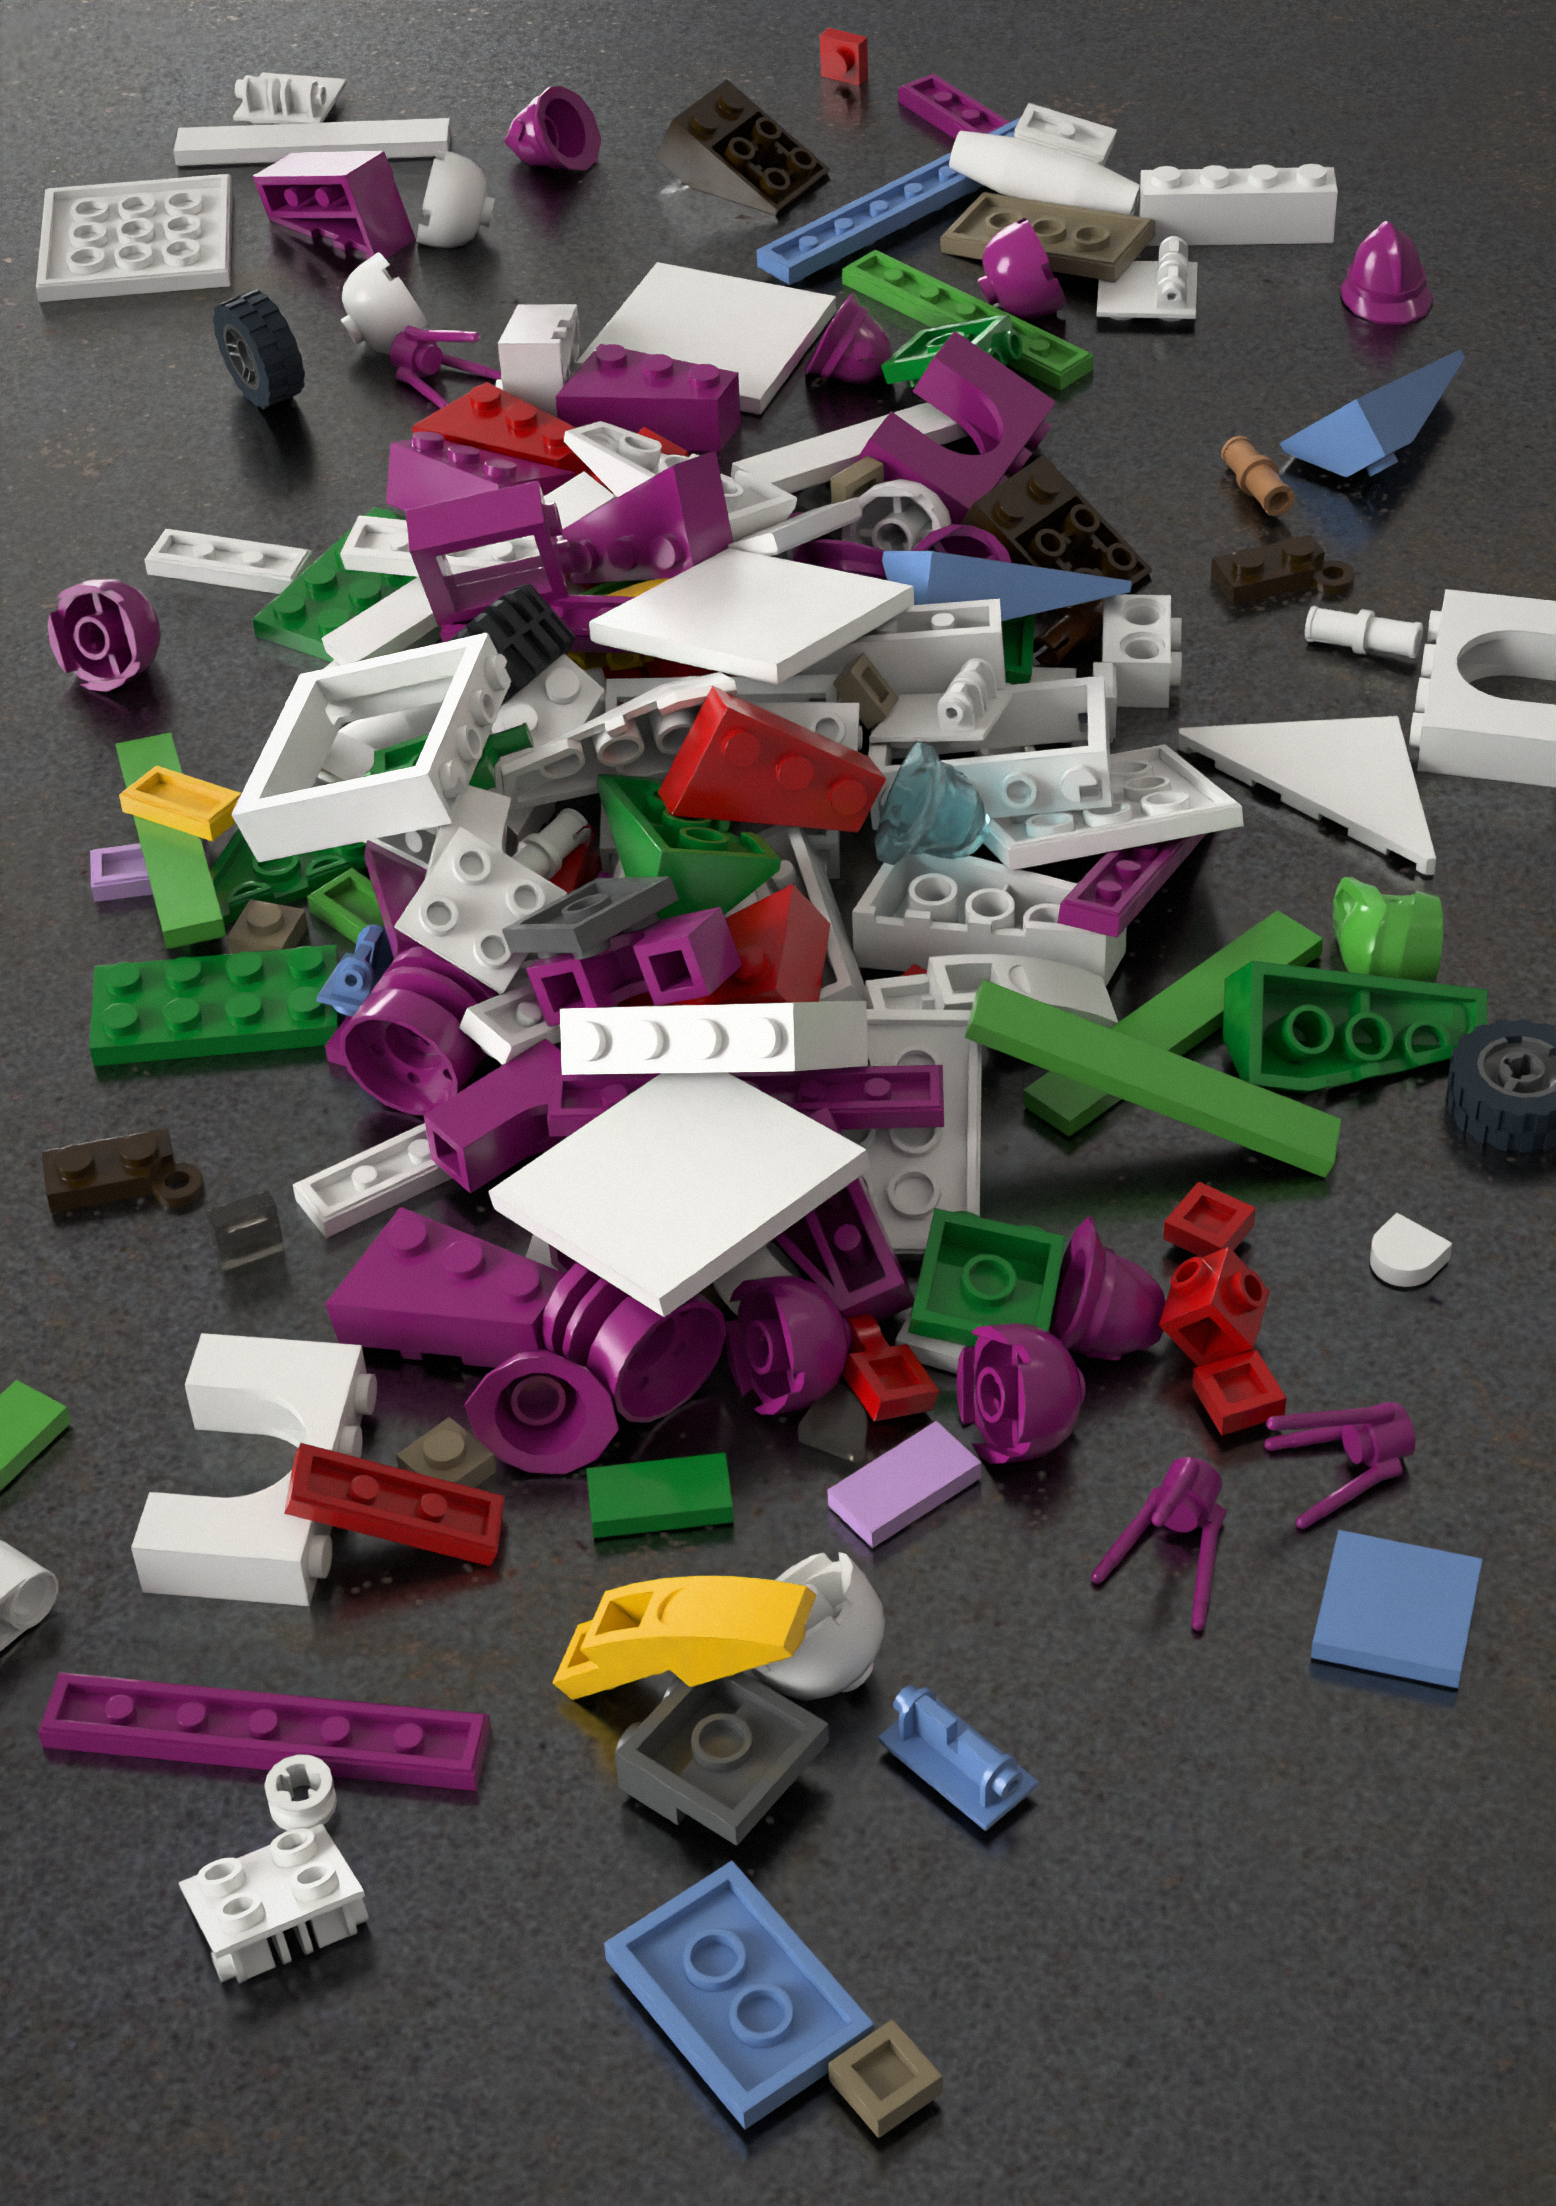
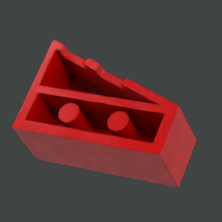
M488 382L474 387L467 394L412 426V433H438L444 436L445 441L576 472L575 477L590 469L564 442L565 431L575 429L576 427Z
M712 686L658 794L671 816L859 832L886 781V777L870 757Z
M791 884L725 918L742 964L735 973L709 996L658 1006L819 1002L830 923L794 884ZM645 992L619 1002L617 1007L655 1005L650 992Z

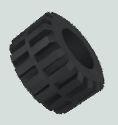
M529 583L517 586L505 593L468 623L450 641L484 633L489 634L498 654H502L507 660L505 669L511 679L510 687L502 702L503 705L561 655H567L573 646L576 636Z

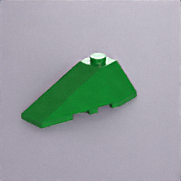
M598 774L596 785L625 876L671 877L679 900L658 911L659 919L721 907L725 915L780 871L781 858L760 836L752 832H741L739 838L728 832L730 821L671 816L658 794L663 783L661 780L654 777Z
M1251 961L1224 980L1223 1041L1241 1080L1267 1090L1305 1094L1451 1060L1454 1047H1458L1459 1039L1465 1033L1470 1034L1474 1031V1027L1483 1023L1487 1025L1488 989Z

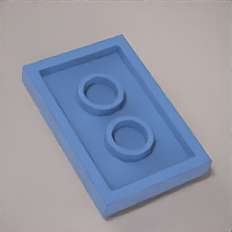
M733 1861L725 1864L604 1943L605 1957L609 1965L745 2130L826 2075L830 2061L875 2031L872 2020Z

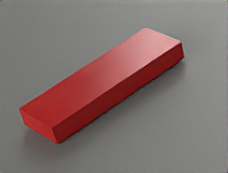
M300 1443L293 1460L284 1514L491 1566L498 1553L505 1496Z

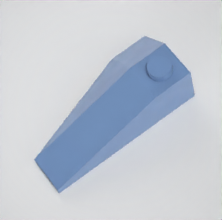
M1461 349L1355 399L1279 444L1284 453L1346 478L1366 468L1371 477L1398 462L1394 452L1413 442L1463 363L1465 356Z
M883 551L882 559L888 581L913 586L914 605L1000 599L1002 621L1129 593L1132 583L1129 580L935 551Z

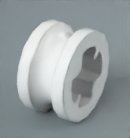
M294 1755L284 1758L275 1764L267 1774L264 1787L272 1819L280 1828L287 1831L298 1828L309 1829L319 1824L324 1825L334 1814L337 1797L330 1768L323 1760L312 1755ZM310 1786V1789H308V1799L292 1801V1798H294V1788Z

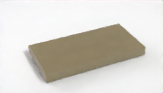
M983 192L940 237L941 253L982 260L985 247L992 237L1008 225L1025 217L1034 229L1050 261L1051 271L1116 282L1156 236L1155 220Z

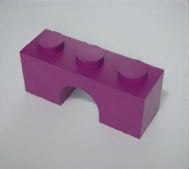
M717 907L659 919L651 926L635 932L624 933L621 931L609 938L611 946L607 950L589 958L575 959L573 953H563L552 958H538L526 970L546 1023L550 1027L560 1025V1009L613 1007L625 999L645 992H650L655 1006L709 996L735 973L742 964L722 909Z

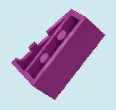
M384 151L290 153L253 176L270 221L311 238L320 234L333 239L334 247L343 251L352 247L365 252L367 260L377 253H380L387 259L416 240L396 186L392 168L387 161Z
M599 344L555 396L557 418L576 428L599 421L634 433H638L643 427H646L686 451L712 452L716 450V452H721L741 426L738 372L719 369L712 364H695L676 360L664 354H648L629 350L617 344Z
M415 432L413 433V439L390 443L386 504L405 511L534 481H539L543 496H546L573 479L576 472L445 441L444 436L438 433Z
M716 450L672 465L562 529L563 540L568 539L575 567V573H570L571 584L673 578L728 549V544L734 541Z
M400 1207L327 1300L325 1306L340 1344L362 1345L363 1350L364 1347L400 1350L403 1359L423 1360L425 1353L459 1356L462 1359L463 1365L496 1368L520 1351L535 1349L549 1351L544 1347L541 1333L544 1310L555 1287L566 1273Z

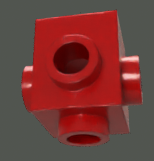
M1229 1246L1203 1258L1197 1256L1183 1262L1175 1270L1170 1280L1171 1287L1159 1322V1326L1198 1367L1253 1349L1261 1329V1321L1270 1290L1264 1285L1260 1276L1254 1270L1249 1269Z

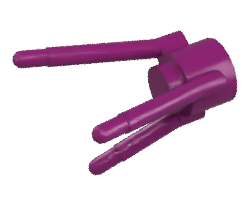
M408 325L405 331L400 332L391 344L390 360L392 365L398 369L396 373L397 380L413 386L440 409L449 404L448 401L419 377L436 373L441 364L495 380L501 379V371L444 354L436 343L478 342L480 335L477 332L422 330Z
M1385 1402L1368 1408L1296 1413L1270 1417L1267 1420V1427L1270 1430H1308L1269 1437L1265 1440L1264 1446L1269 1451H1276L1342 1439L1345 1451L1353 1463L1360 1464L1364 1462L1367 1466L1371 1467L1296 1518V1526L1300 1529H1305L1380 1481L1402 1475L1403 1471L1399 1459L1413 1455L1416 1439L1411 1419L1406 1410L1399 1403Z
M1181 1457L1173 1461L1160 1487L1152 1489L1144 1507L1091 1573L1092 1582L1100 1584L1105 1580L1151 1522L1157 1527L1165 1525L1177 1532H1190L1196 1527H1200L1203 1530L1193 1597L1191 1626L1196 1631L1203 1630L1206 1625L1207 1610L1210 1602L1218 1533L1226 1517L1225 1509L1216 1503L1222 1490V1479L1219 1473L1210 1464L1201 1459Z

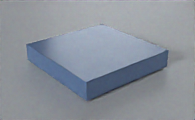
M1338 1530L1313 1638L1311 1658L1459 1688L1483 1558Z

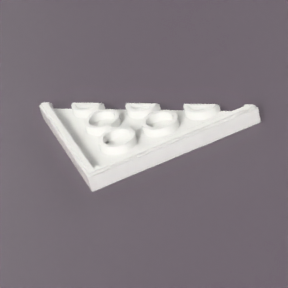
M1398 716L1178 728L1177 744L1179 750L1187 754L1199 752L1215 760V768L1252 787L1258 782L1280 793L1281 802L1319 821L1323 815L1348 828V836L1385 855H1388L1390 850L1417 863L1416 870L1425 875H1433L1435 873L1436 856Z

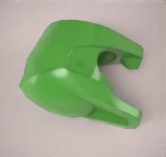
M1354 877L1342 878L1333 899V926L1335 938L1347 971L1350 973L1435 983L1439 972L1443 945V909L1438 895L1418 891L1407 896L1381 894L1375 886L1362 883Z

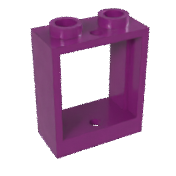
M539 481L405 510L410 554L437 626L473 619L511 589L529 583L546 602L569 597L566 574L575 573L571 548L568 539L561 541L557 539V536L563 535L558 507L555 501L545 502ZM534 535L540 553L539 556L452 574L445 555Z

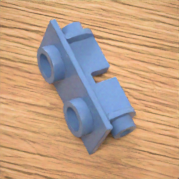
M372 924L361 930L357 938L355 953L346 952L319 992L316 1002L333 1005L337 1012L354 1016L391 965L392 950L385 927Z
M908 1685L896 1696L893 1708L899 1712V1718L878 1736V1742L983 1830L989 1829L1039 1786V1781L1021 1768L1013 1756L1004 1754L940 1702L936 1698L935 1693L928 1687L917 1689L914 1685Z

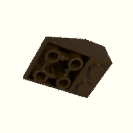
M727 79L672 120L655 156L690 188L773 215L782 211L830 171L811 151L805 148Z
M1044 455L975 501L960 524L972 525L993 534L1007 549L1011 562L1015 564L1132 581L1131 587L1148 576L1153 570ZM1062 608L1053 610L1059 613Z

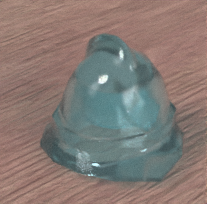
M916 740L898 770L880 817L875 838L877 859L893 866L907 854L921 855L924 853L947 859L967 857L974 854L982 845L990 829V816L976 787L967 779L964 773L955 770L953 765L941 762L935 748Z

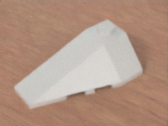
M602 421L565 431L564 442L617 497L672 465L699 456L696 454H692L689 457L661 453L662 445L659 441ZM738 470L734 478L720 474L733 541L785 521L795 509L797 497L756 475L742 470Z
M722 672L704 676H689L679 681L662 684L500 766L503 795L511 797L509 811L599 793L596 785L598 774L665 779L712 686L737 697L735 681Z

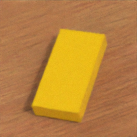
M156 765L119 794L122 810L125 813L213 842L236 823L232 813L242 793Z

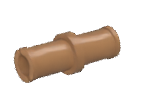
M1236 436L1228 440L1221 450V458L1235 473L1239 488L1248 496L1255 497L1270 516H1280L1288 512L1295 501V494L1280 478L1275 462L1267 455H1261L1245 436Z

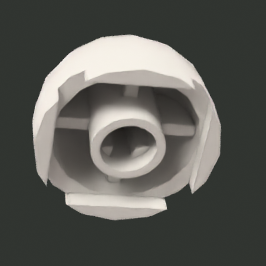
M437 149L422 208L424 218L423 223L419 224L417 243L438 248L464 246L474 239L479 225L489 227L495 198L486 196L487 180L481 168L470 159L457 153Z
M377 253L359 265L345 282L342 302L347 316L340 321L356 345L365 340L376 352L390 355L392 342L400 332L405 331L408 325L422 330L429 329L425 327L428 325L425 316L399 276L393 279L390 277L385 269L390 264L380 253Z
M898 479L876 484L858 497L863 516L860 517V520L843 526L841 539L842 541H850L886 551H913V548L930 532L952 523L948 509L936 493L921 483Z
M839 1552V1561L832 1562L825 1553L812 1555L790 1567L775 1579V1581L807 1586L816 1594L805 1624L806 1635L802 1644L792 1657L750 1669L759 1680L773 1691L803 1701L829 1697L839 1692H849L864 1683L873 1670V1662L880 1650L885 1628L882 1603L865 1574L847 1554Z

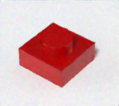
M828 27L820 34L821 76L857 86L863 84L868 79V37Z
M1198 1182L1164 1221L1163 1239L1202 1258L1228 1246L1234 1251L1254 1227L1256 1208Z
M1257 1349L1193 1369L1192 1387L1221 1436L1267 1422L1273 1416L1285 1415L1287 1397Z

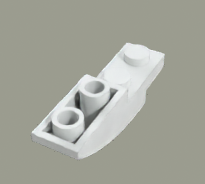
M959 954L929 957L926 974L867 980L863 996L867 1009L972 1010L976 992L984 979L1107 1028H1111L1118 1023L1102 976L1076 966L1028 956Z

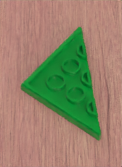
M238 827L210 869L224 925L237 921L250 899L284 905L307 897L350 868L355 869L365 877L369 876L364 859L366 843L357 842L258 862Z

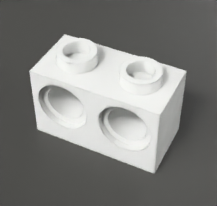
M1120 594L1104 598L1102 662H1113V666H1116L1117 707L1169 708L1170 686H1181L1182 652L1171 651L1181 650L1182 619L1171 618V595Z

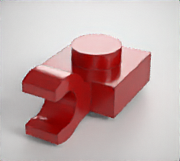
M869 1313L845 1317L850 1325L852 1343L842 1374L873 1421L932 1411L940 1391L908 1344L890 1347L884 1339L877 1321Z

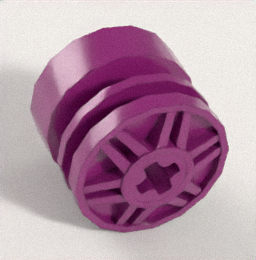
M416 946L400 952L340 1034V1053L348 1072L366 1092L384 1105L406 1114L424 1116L425 1113L461 1092L474 1074L475 1068L487 1055L480 1045L464 1033L459 1026L467 1008L496 997L499 993L426 947Z
M576 1262L558 1282L545 1306L541 1333L546 1349L586 1367L610 1391L614 1409L629 1422L648 1423L669 1415L688 1401L707 1380L721 1355L726 1336L724 1314L701 1293L696 1294L666 1317H663Z

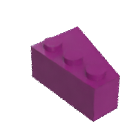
M828 1107L807 1116L844 1137ZM859 1176L772 1239L809 1281L815 1283L828 1293L844 1317L869 1313L878 1323L914 1306L915 1297L862 1176Z

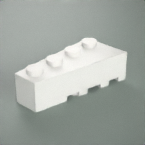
M904 838L898 840L852 911L853 953L858 967L905 972L913 964L927 970L929 957L959 954L1017 955L1053 960L1082 968L1102 976L1105 986L1109 983L1126 952L1127 927L1116 938L1059 924L1057 922L1060 903L1077 883L1023 869L1010 871L1004 864Z

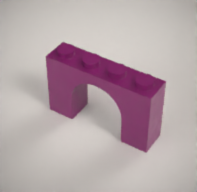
M954 331L933 357L913 392L964 428L977 445L980 455H965L946 449L891 411L869 438L855 463L866 456H870L883 463L884 482L904 479L921 483L938 495L949 511L951 523L960 525L975 501L1009 479L1005 476L1006 473L1012 477L1024 467L1032 455V452L1025 447L1028 446L1035 451L1053 426L1045 421V418L1056 402L961 334Z
M545 1038L424 1114L431 1160L470 1194L520 1161L536 1153L549 1150L568 1137H549L547 1122L551 1074H562L561 1050ZM548 1244L551 1264L559 1271L567 1273L576 1261Z

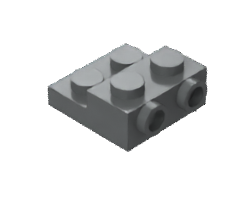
M743 1672L694 1687H689L676 1676L668 1686L662 1702L642 1723L635 1722L620 1738L614 1752L618 1787L677 1825L689 1815L737 1846L828 1744L829 1724Z

